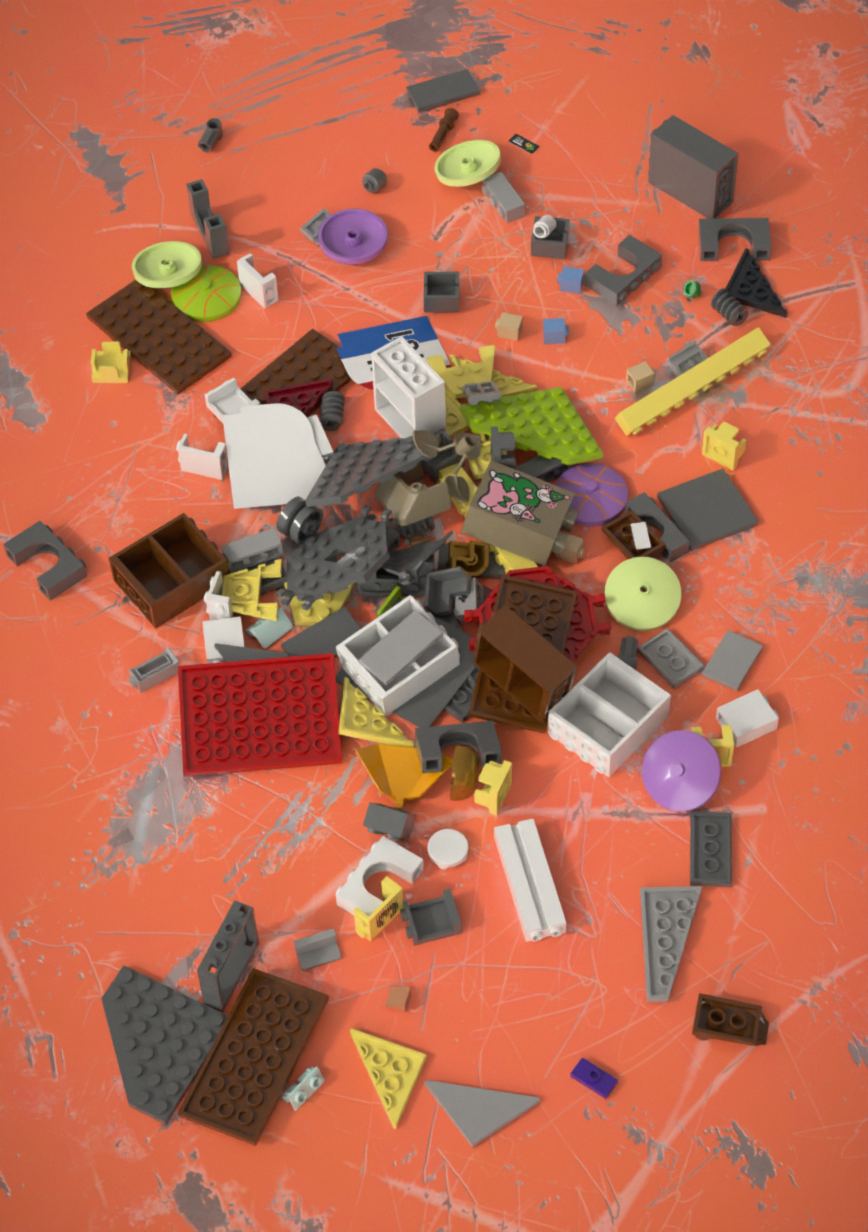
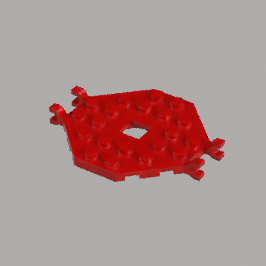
M548 566L509 570L506 576L577 592L563 653L571 662H576L597 634L610 635V630L612 629L611 622L597 623L593 607H605V593L591 596L586 592H582L575 587V584L564 577L561 578ZM500 583L478 609L464 610V623L478 620L480 626L484 621L488 622L491 619ZM476 637L469 638V651H475Z

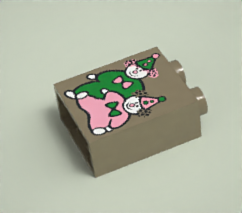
M491 460L469 506L461 533L545 566L551 552L560 556L563 552L569 534L560 530L564 529L571 532L579 513V511L570 508L575 493Z

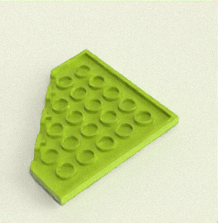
M562 387L504 396L501 399H496L494 402L479 401L476 405H471L470 403L460 405V411L473 433L479 435L484 433L491 436V427H498L499 433L513 432L516 448L525 451L528 449L537 451V455L552 459V457L560 459L561 463L566 465L599 460L603 457V452Z

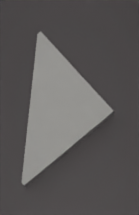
M429 1080L424 1082L426 1088L472 1148L540 1103V1099L533 1096Z

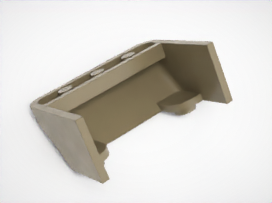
M421 461L416 463V467L404 473L399 471L393 475L394 478L382 484L378 483L374 491L376 500L384 509L392 511L390 516L395 518L396 523L400 526L410 525L452 508L446 482L429 488L422 483H414L425 478Z

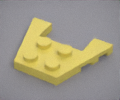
M495 345L479 348L482 362L446 368L443 355L426 357L427 363L445 381V387L455 399L467 397L462 392V387L465 384L492 381Z
M281 559L275 560V563L271 565H258V568L248 571L244 569L224 575L222 596L230 597L233 612L272 621L278 620V603L259 604L261 579L281 577Z
M356 582L347 585L348 589L335 594L333 592L322 594L323 598L316 600L308 611L303 610L301 607L305 601H298V596H294L290 602V608L295 625L313 626L342 609L345 601L351 595L350 592L355 587Z

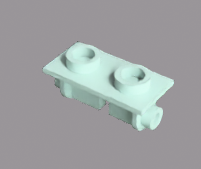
M317 1066L315 1068H307L297 1079L300 1084L293 1083L284 1091L283 1100L287 1103L290 1102L295 1111L325 1082Z

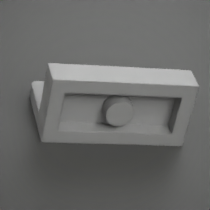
M334 928L294 940L295 952L302 971L341 960Z

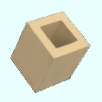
M502 312L500 319H497L495 323L497 337L518 341L523 328V316Z
M646 361L627 369L626 381L635 393L654 385L655 371L652 367H649Z
M569 534L561 556L555 554V557L576 564L578 559L582 558L586 548L583 547L584 539Z

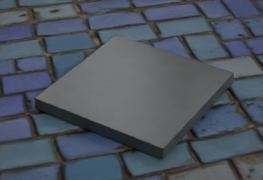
M723 468L657 493L658 500L671 520L689 538V548L691 551L758 525V520Z

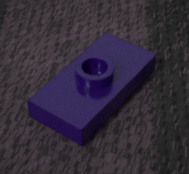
M583 1057L570 1073L571 1078L607 1099L618 1084V1079Z

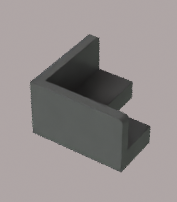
M462 567L427 573L424 607L435 617L452 614L453 597L470 594L471 576Z

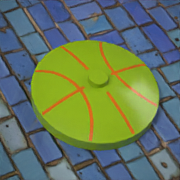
M202 265L199 273L194 278L184 284L172 287V303L193 321H216L231 314L239 305L241 300L240 282L231 271L223 267Z

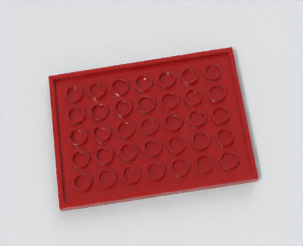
M334 653L178 666L184 777L342 763Z

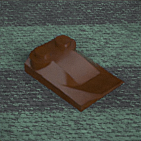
M632 510L601 527L603 533L627 559L635 557L658 559L666 549V544L647 525L651 547L636 549L631 524L643 521Z
M699 993L692 1027V1035L697 1039L708 1040L712 1038L751 1046L766 1045L769 1022L763 1015L762 1006Z

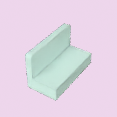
M279 608L277 621L260 618L245 631L249 636H255L263 648H267L292 629L293 625L283 609Z

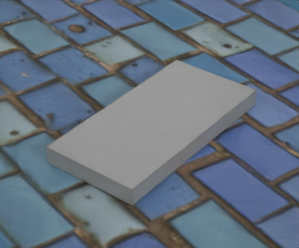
M414 610L359 659V662L387 686L443 636V632Z

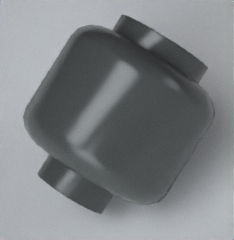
M378 168L371 169L362 178L363 187L370 193H378L387 184L386 174Z

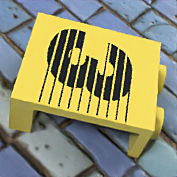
M387 876L381 881L383 903L370 916L357 907L354 909L355 931L360 937H366L370 941L400 912V909H403V889Z

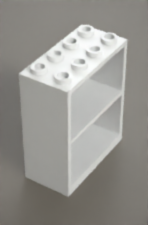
M402 336L372 352L375 410L402 439L413 436L414 430H426L432 434L442 429L446 432L445 381Z
M411 595L336 646L340 667L369 697L370 701L385 714V718L460 665L459 658L461 657L458 652L459 645L454 638L450 639L445 628L442 625H438L430 612L427 613L422 603L418 599L415 600ZM416 610L442 631L443 636L386 686L359 662V659L409 614Z
M609 652L548 712V734L553 740L561 742L567 750L579 755L582 761L594 766L599 773L610 777L669 717L671 695Z

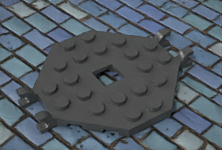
M365 505L361 510L359 518L306 538L304 543L287 558V589H280L276 593L278 596H285L281 601L282 605L288 606L292 598L298 596V601H305L301 606L302 609L308 611L316 600L323 598L322 594L331 591L335 594L348 589L347 585L358 582V584L365 583L390 558L387 533L388 528L397 522L395 518H389L392 511L385 509L381 515V521H375V514L368 515L372 509L371 506ZM346 553L337 563L330 562V559L334 556Z

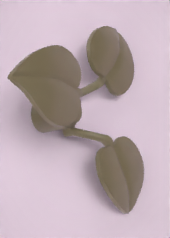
M414 430L413 440L415 446L424 456L435 458L437 451L441 452L454 446L456 453L463 456L453 472V476H447L444 482L447 483L448 492L453 498L462 503H467L469 501V487L463 477H457V473L466 458L475 460L479 457L481 436L459 433L454 437V443L439 448L438 440L431 432Z

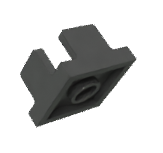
M491 427V460L516 470V459L513 455H501V451L515 450L513 432L499 433L498 427Z

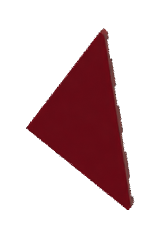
M333 379L264 391L266 403L290 405L307 417L323 395L331 388Z

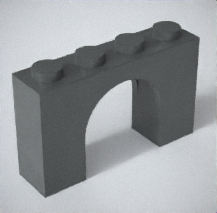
M203 179L187 183L190 214L212 258L215 259L228 255L229 247L226 224L221 214H212L209 192Z
M769 218L699 219L700 261H718V242L730 235L741 236L750 243L752 258L755 261L770 260Z
M628 235L618 244V256L635 267L632 273L615 275L595 264L584 275V286L616 306L621 301H625L629 294L636 291L644 281L646 282L662 266V254L631 235Z
M41 521L33 524L3 544L6 556L16 566L40 553H50L59 558L53 568L36 578L39 590L50 601L87 577L86 565L83 560L77 559L73 550L70 547L67 548L59 536L56 537L48 525L45 526Z
M493 720L415 728V746L422 774L442 772L441 751L451 745H466L473 748L478 753L481 767H484L486 763L489 764L490 761L501 764L502 750Z

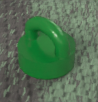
M694 280L687 281L683 288L684 295L689 298L700 297V284Z

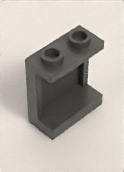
M451 889L443 890V897L408 905L407 900L403 901V909H400L402 921L407 922L408 926L405 927L408 939L412 938L414 946L462 934V924Z

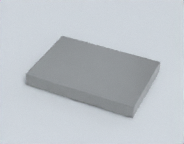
M668 628L637 649L638 653L674 689L705 669V665Z
M728 630L703 670L702 676L738 691L762 651L763 645Z

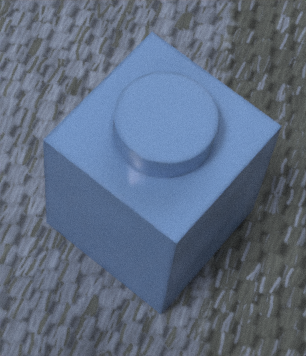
M563 266L562 273H558L557 283L560 284V291L581 293L584 282V269Z
M565 318L543 319L544 344L565 343V336H569V326L565 325Z

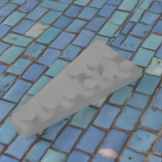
M702 886L640 888L647 1003L669 1001Z

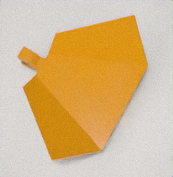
M374 744L356 749L357 755L379 792L390 797L391 801H395L394 808L403 810L404 802L410 803V800L420 798L453 763V759L442 753V772L422 774L416 748Z

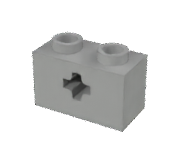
M471 578L470 594L453 597L455 601L454 616L463 625L468 624L464 623V610L478 609L484 603L483 586L476 578Z

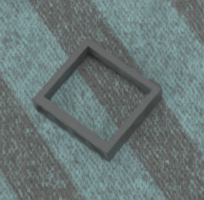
M234 900L197 969L203 1003L220 1012H223L259 945L254 908ZM247 943H251V944H253V945L250 947V946H247L246 944H247ZM212 967L217 969L215 973L210 972Z

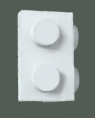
M220 571L216 572L215 577L212 576L210 589L206 591L204 596V602L207 604L206 613L209 614L210 620L233 617L230 597L222 596L223 578Z

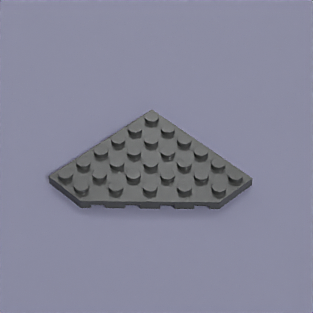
M440 434L434 435L440 445L442 441ZM413 436L402 439L392 438L384 441L378 439L366 443L361 441L349 445L347 443L340 444L335 449L305 500L306 505L311 507L344 503L354 493L360 495L370 490L371 486L378 481L382 484L394 478L393 475L399 471L404 473L416 467V463H419L421 460L424 459L427 462L432 458L426 457L419 452L415 446Z
M123 965L101 999L129 1107L166 1125L196 1079L228 1016Z

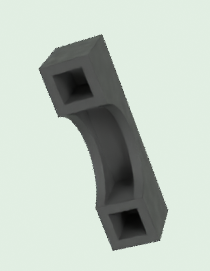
M643 492L626 502V513L632 510L646 525L653 526L662 533L660 539L666 544V549L662 554L670 563L688 553L689 538L678 529L675 522L667 517L665 511L656 505L652 497Z

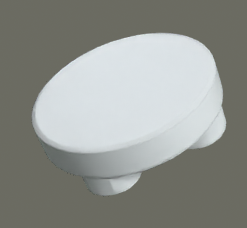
M443 829L437 831L429 839L428 855L440 869L455 867L467 859L468 841L457 830Z

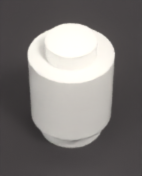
M550 215L542 216L534 225L533 232L538 238L547 237L556 228L555 219Z

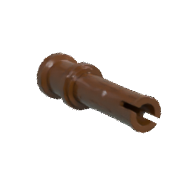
M447 108L444 112V117L439 121L440 126L429 145L431 151H439L448 131L454 127V121L459 117L458 111L454 108Z

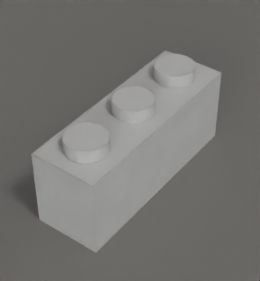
M502 172L490 175L483 180V194L487 195L491 205L495 206L499 216L503 217L506 223L525 216V203Z
M275 528L264 530L263 532L221 546L222 552L229 560L228 568L230 573L284 556L282 544Z

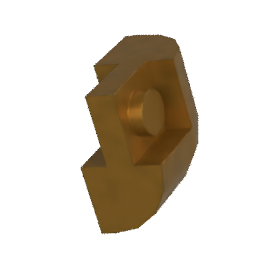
M472 540L469 543L450 541L448 543L446 569L462 567L472 578L482 574L487 568L489 561L488 543Z
M455 746L452 763L453 782L450 783L451 801H462L469 798L477 787V772L480 758L475 751L467 747Z

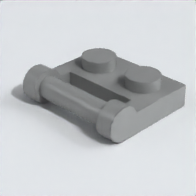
M494 381L465 384L462 387V392L467 396V400L471 405H476L479 401L494 402L496 399H501L500 390Z

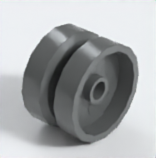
M294 497L282 509L277 520V530L302 545L306 538L317 533L323 520V512L316 506L307 507L305 499L302 497Z

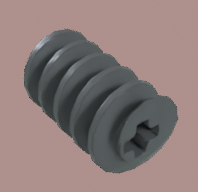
M724 288L718 290L711 300V307L733 326L742 324L748 317L749 310H745V306L741 305L738 300L736 301L735 297H731V294Z
M327 392L322 397L320 423L326 431L338 430L343 422L345 396L340 392Z
M430 516L406 526H400L395 523L393 529L407 540L408 533L414 537V531H417L420 535L421 528L428 532V526L430 525L432 529H435L433 517Z

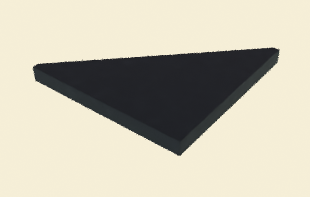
M745 248L725 290L731 294V297H735L736 301L738 300L740 304L786 318L787 310L783 308L777 294L773 292L767 278L760 271L759 265L750 255L749 249Z

